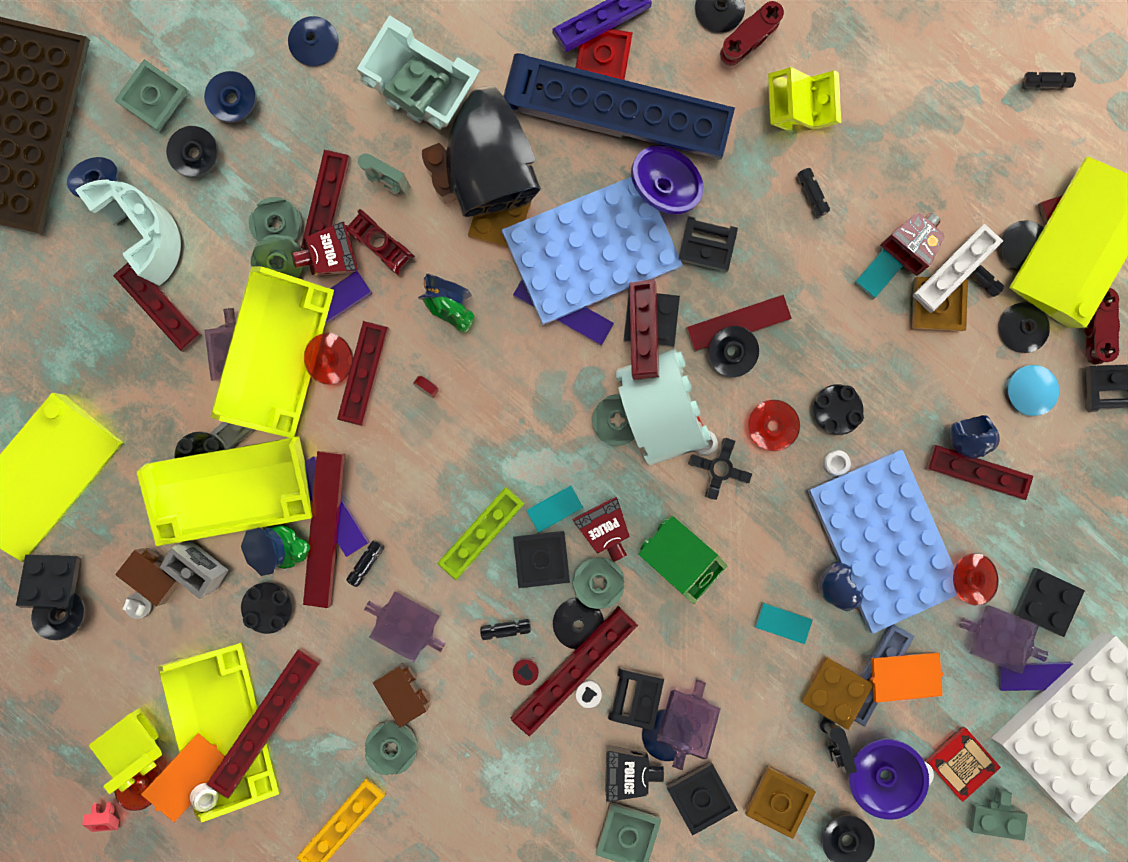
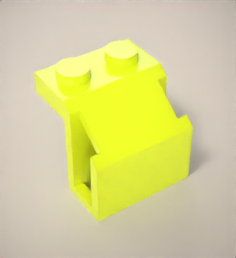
M789 67L768 73L770 122L772 125L784 130H792V125H803L810 129H819L841 123L838 72L833 70L810 77Z
M140 708L131 712L88 745L113 778L103 786L109 795L117 789L123 792L135 783L133 777L139 772L144 776L157 765L154 761L162 755L160 748L155 743L159 734Z

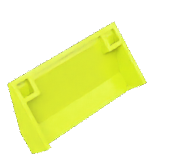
M1089 156L1085 157L1009 287L1066 328H1086L1128 256V174Z
M251 266L211 412V418L284 437L293 438L295 436L332 300L333 289L262 266Z
M51 393L0 454V549L21 562H24L25 554L30 555L123 444L122 441L64 394Z
M299 436L147 463L136 471L156 546L312 518L306 466Z
M241 643L157 666L179 752L199 733L212 745L216 744L217 749L226 756L256 712L257 705ZM267 745L264 746L231 797L227 799L218 793V801L212 809L206 812H199L193 808L195 819L202 823L279 794Z

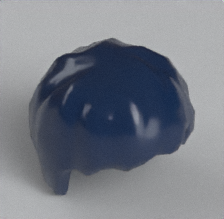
M987 415L964 419L951 424L950 439L952 446L957 453L964 457L973 459L984 457L994 451L999 445L1000 436L998 429Z
M835 562L822 573L818 582L819 592L827 603L834 605L836 608L844 611L854 610L860 606L863 598L860 596L861 592L857 590L856 584L851 580L853 569L845 563Z

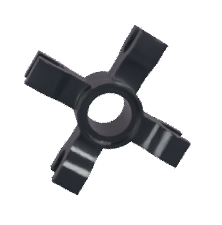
M723 438L718 457L712 460L694 454L690 456L688 464L707 470L708 475L711 477L704 497L717 500L722 480L728 478L743 483H750L752 473L733 468V464L729 460L736 442L735 440ZM719 461L723 462L726 466V472L723 476H717L714 473V465Z

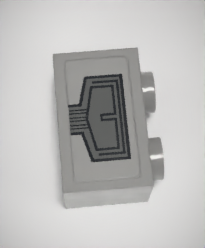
M191 540L171 547L160 566L161 569L199 599L215 591L228 572L227 568Z

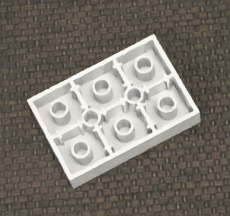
M1101 632L1071 661L1073 665L1046 690H1041L991 738L1061 813L1076 823L1128 773V648L1115 635Z

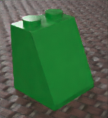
M673 515L659 525L658 532L652 539L649 538L642 544L641 551L638 553L641 558L693 604L698 601L728 567L717 553Z

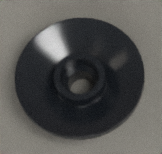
M696 0V18L708 31L726 33L735 29L742 21L745 14L744 0ZM722 1L726 6L719 7L717 2Z
M186 126L180 128L168 141L166 148L167 159L172 168L178 173L188 177L201 176L210 171L217 161V142L211 133L202 127ZM198 150L199 155L192 158V152Z
M1022 302L1008 307L999 319L998 332L1002 342L1010 350L1018 353H1030L1038 350L1045 344L1050 333V323L1045 312L1032 303ZM1026 322L1031 325L1030 331H1027L1024 327Z
M728 326L719 330L709 344L708 356L710 363L717 372L724 376L739 377L745 375L755 366L759 357V345L756 337L749 330L740 326ZM730 346L735 347L733 355H729L727 352Z
M75 593L72 609L33 608L31 621L34 630L41 637L48 640L56 641L70 637L83 623L85 617L84 602ZM65 612V617L59 620L60 613Z
M578 598L569 599L563 602L554 614L553 630L555 636L564 646L577 649L604 622L603 615L600 609L589 608L582 604ZM575 621H582L583 627L575 629L573 626Z
M844 815L833 819L826 826L822 836V847L825 855L831 862H867L873 854L875 838L871 828L865 821L856 816ZM845 835L850 836V840L847 843L842 842V838Z

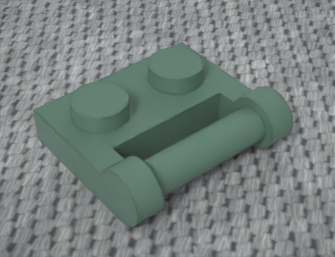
M413 55L384 87L383 94L415 117L422 118L427 106L441 90L447 89L451 84V80L445 73H438ZM428 81L433 83L419 101L412 100Z
M367 153L360 155L358 158V164L361 169L366 171L365 174L369 181H381L385 184L384 188L397 195L398 192L404 195L407 194L411 186L404 173Z

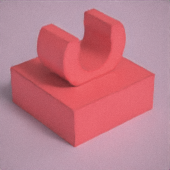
M107 802L105 811L100 813V805L93 803L91 807L92 814H84L82 825L91 832L118 830L119 819L113 815L115 806L111 802Z

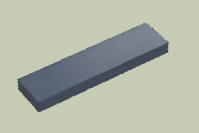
M894 624L887 627L860 677L870 682L872 677L871 658L905 655L915 636ZM873 688L854 720L864 727L878 702H873Z

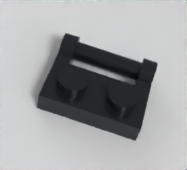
M688 216L678 260L728 272L738 227L730 226L727 228L697 221L695 217ZM693 230L727 238L726 244L692 236Z
M1128 364L1087 366L1086 410L1088 412H1098L1099 409L1128 408V398L1100 399L1099 392L1128 391Z
M619 667L617 690L613 708L609 711L608 719L653 731L664 678ZM630 679L637 682L630 715L623 714L622 711Z
M823 716L820 718L818 726L827 735L829 746H826L830 761H834L836 767L841 768L846 775L857 772L845 731L840 726L835 725L832 720Z

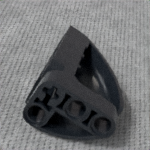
M493 85L478 87L471 92L462 105L450 131L446 150V168L450 192L455 193L464 217L523 207L530 203L541 189L533 166L527 165L534 163L536 160L518 119L500 91Z

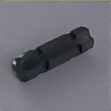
M1027 72L1023 78L1024 87L1035 88L1036 85H1038V88H1059L1060 85H1062V88H1072L1076 82L1075 73L1063 72V75H1061V72H1039V75H1037V72Z
M806 168L801 170L797 176L800 183H804L802 187L810 204L815 206L813 210L816 216L821 217L830 212V207L827 201H823L825 197L817 180H813L815 176L812 169Z
M981 264L969 275L981 287H986V291L993 297L999 295L1005 288L999 280L995 281V277Z
M373 540L367 547L369 550L363 553L355 565L354 571L350 572L346 581L352 586L358 587L364 579L363 576L367 575L377 560L376 556L382 553L385 546L379 541Z
M529 619L519 620L517 623L510 621L497 623L494 626L484 625L480 628L482 640H490L493 637L516 636L517 633L522 635L531 632Z

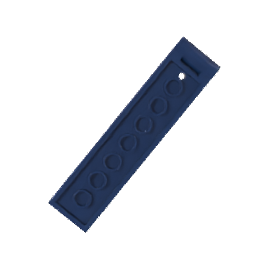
M516 53L513 56L503 95L511 109L519 110L520 113L620 138L624 135L721 160L724 155L735 107L530 57L521 53Z

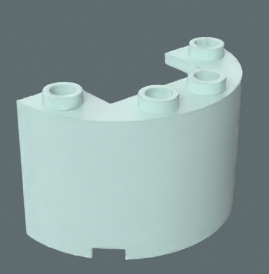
M389 15L357 67L358 72L362 76L360 81L372 89L375 88L385 96L383 94L384 87L413 55L438 73H445L450 78L451 84L447 89L441 90L427 106L422 118H417L410 112L407 114L418 123L423 120L441 130L442 127L448 126L480 70L458 57L455 62H452L416 40L411 28ZM428 81L412 100L419 101L433 83ZM386 97L387 99L385 100V102L388 105L397 110L399 108H402L397 103Z
M97 180L82 185L75 190L91 212L95 214L102 209L114 225L127 216L143 236V239L122 255L138 276L159 286L163 284L174 271L181 248L179 230L170 213L140 190L124 182Z
M676 349L659 354L660 377L633 380L631 365L616 371L617 380L621 381L623 385L618 388L627 419L638 447H644L646 453H643V457L649 465L709 446L707 441L711 440L707 425L702 426L701 422H698L697 416L701 415L696 400L691 402L688 392L692 390L688 376L682 375L684 373L682 367H685L686 363L682 352L677 353Z

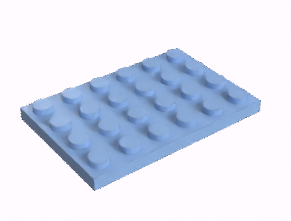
M631 177L504 228L501 231L542 325L628 290L630 282L652 280L683 265L681 260H678L679 255L659 210L653 208L642 199L636 191Z
M903 450L893 452L807 490L838 562L845 563L853 569L851 580L856 584L857 590L861 592L860 596L863 599L858 607L869 633L878 632L965 592Z

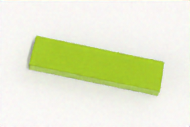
M505 487L437 564L456 581L525 503Z

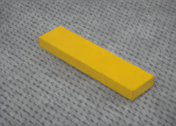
M366 777L296 858L300 862H327L385 797L386 793Z

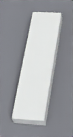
M984 223L912 296L932 313L1003 240Z

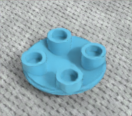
M1028 365L1020 368L1008 379L1006 384L1012 405L1022 415L1038 416L1045 414L1055 406L1059 397V384L1056 377L1050 370L1039 365Z

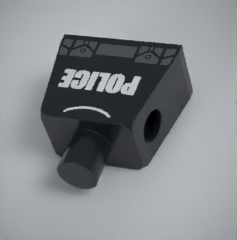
M606 745V802L647 796L649 782H664V766H649V757L646 752Z

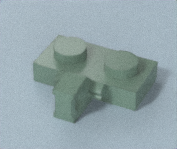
M996 788L994 802L989 801L988 806L973 804L969 828L973 833L1024 841L1028 814L1014 810V806L1011 805V792L1006 789Z

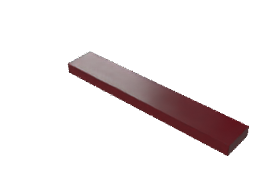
M317 451L309 534L310 550L307 555L303 605L331 607L345 454Z
M618 606L510 717L511 721L530 737L638 626L637 623Z
M300 649L296 651L206 785L227 799L231 797L320 663Z

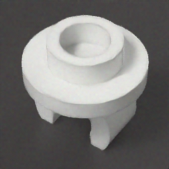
M134 593L126 599L122 609L131 618L140 619L149 614L152 604L139 593Z

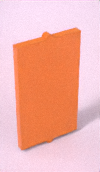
M940 653L871 658L872 677L870 682L873 686V702L943 696L941 679L943 672H941Z
M197 733L141 795L155 806V811H161L171 821L175 822L191 805L190 794L196 786L207 783L225 755L217 749L216 744L212 745L201 734Z

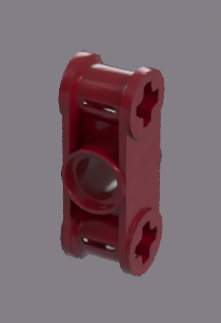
M769 1L752 16L744 20L725 39L720 51L722 63L727 66L737 65L776 31L784 15L782 5L775 1Z
M359 208L357 211L358 215L349 225H345L347 232L381 259L391 271L399 275L400 269L409 259L413 260L415 256L400 242L394 240L369 215ZM379 237L385 239L382 246H373L375 239Z
M1112 288L1108 289L1102 300L1103 302L1100 303L1088 326L1084 328L1085 357L1088 362L1095 365L1112 362L1119 356V295Z

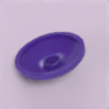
M652 146L642 150L633 161L631 167L633 185L642 199L653 208L669 214H683L692 210L701 200L703 195L702 177L693 162L681 152L665 146Z
M880 739L865 745L858 751L853 758L857 772L849 774L848 781L854 799L864 811L880 819L893 820L906 817L919 808L928 792L929 773L924 760L915 749L902 741ZM886 770L889 772L886 778H881L882 771Z

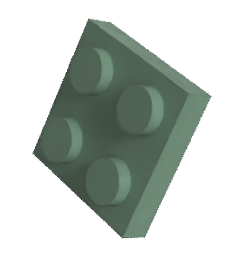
M144 59L115 98V101L160 132L188 93V90Z
M611 802L596 849V855L615 862H649L661 818Z

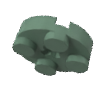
M280 197L266 198L257 204L258 207L249 217L251 234L258 242L269 235L290 236L295 242L300 239L302 230L301 215L285 199ZM275 217L282 221V225L277 230L269 226Z
M266 236L256 243L251 256V266H262L298 278L303 266L295 268L291 253L301 251V248L290 236ZM274 255H279V257L284 259L282 266L271 262L274 259Z
M620 394L607 396L599 402L592 416L593 429L599 439L613 446H622L633 441L635 437L627 419ZM615 413H620V417L625 418V423H621L619 428L615 427V423L610 422V418H614Z
M596 557L588 559L579 565L574 573L572 585L576 597L582 604L589 608L603 609L613 606L622 597L624 592V575L621 568L612 560ZM601 576L604 577V589L597 588L595 590L592 587L594 585L592 579L594 577L598 579Z
M394 720L381 723L370 732L365 741L366 761L375 772L381 775L401 774L413 763L416 757L418 742L412 730L406 725L399 728ZM394 742L397 745L396 750L398 752L396 754L393 752L387 754L385 752L387 749L385 743L391 744Z

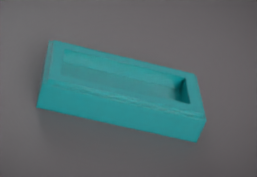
M882 249L854 283L874 299L903 265L885 249Z
M569 486L526 511L539 533L581 510L583 506L572 486Z
M762 602L754 627L805 644L813 620Z

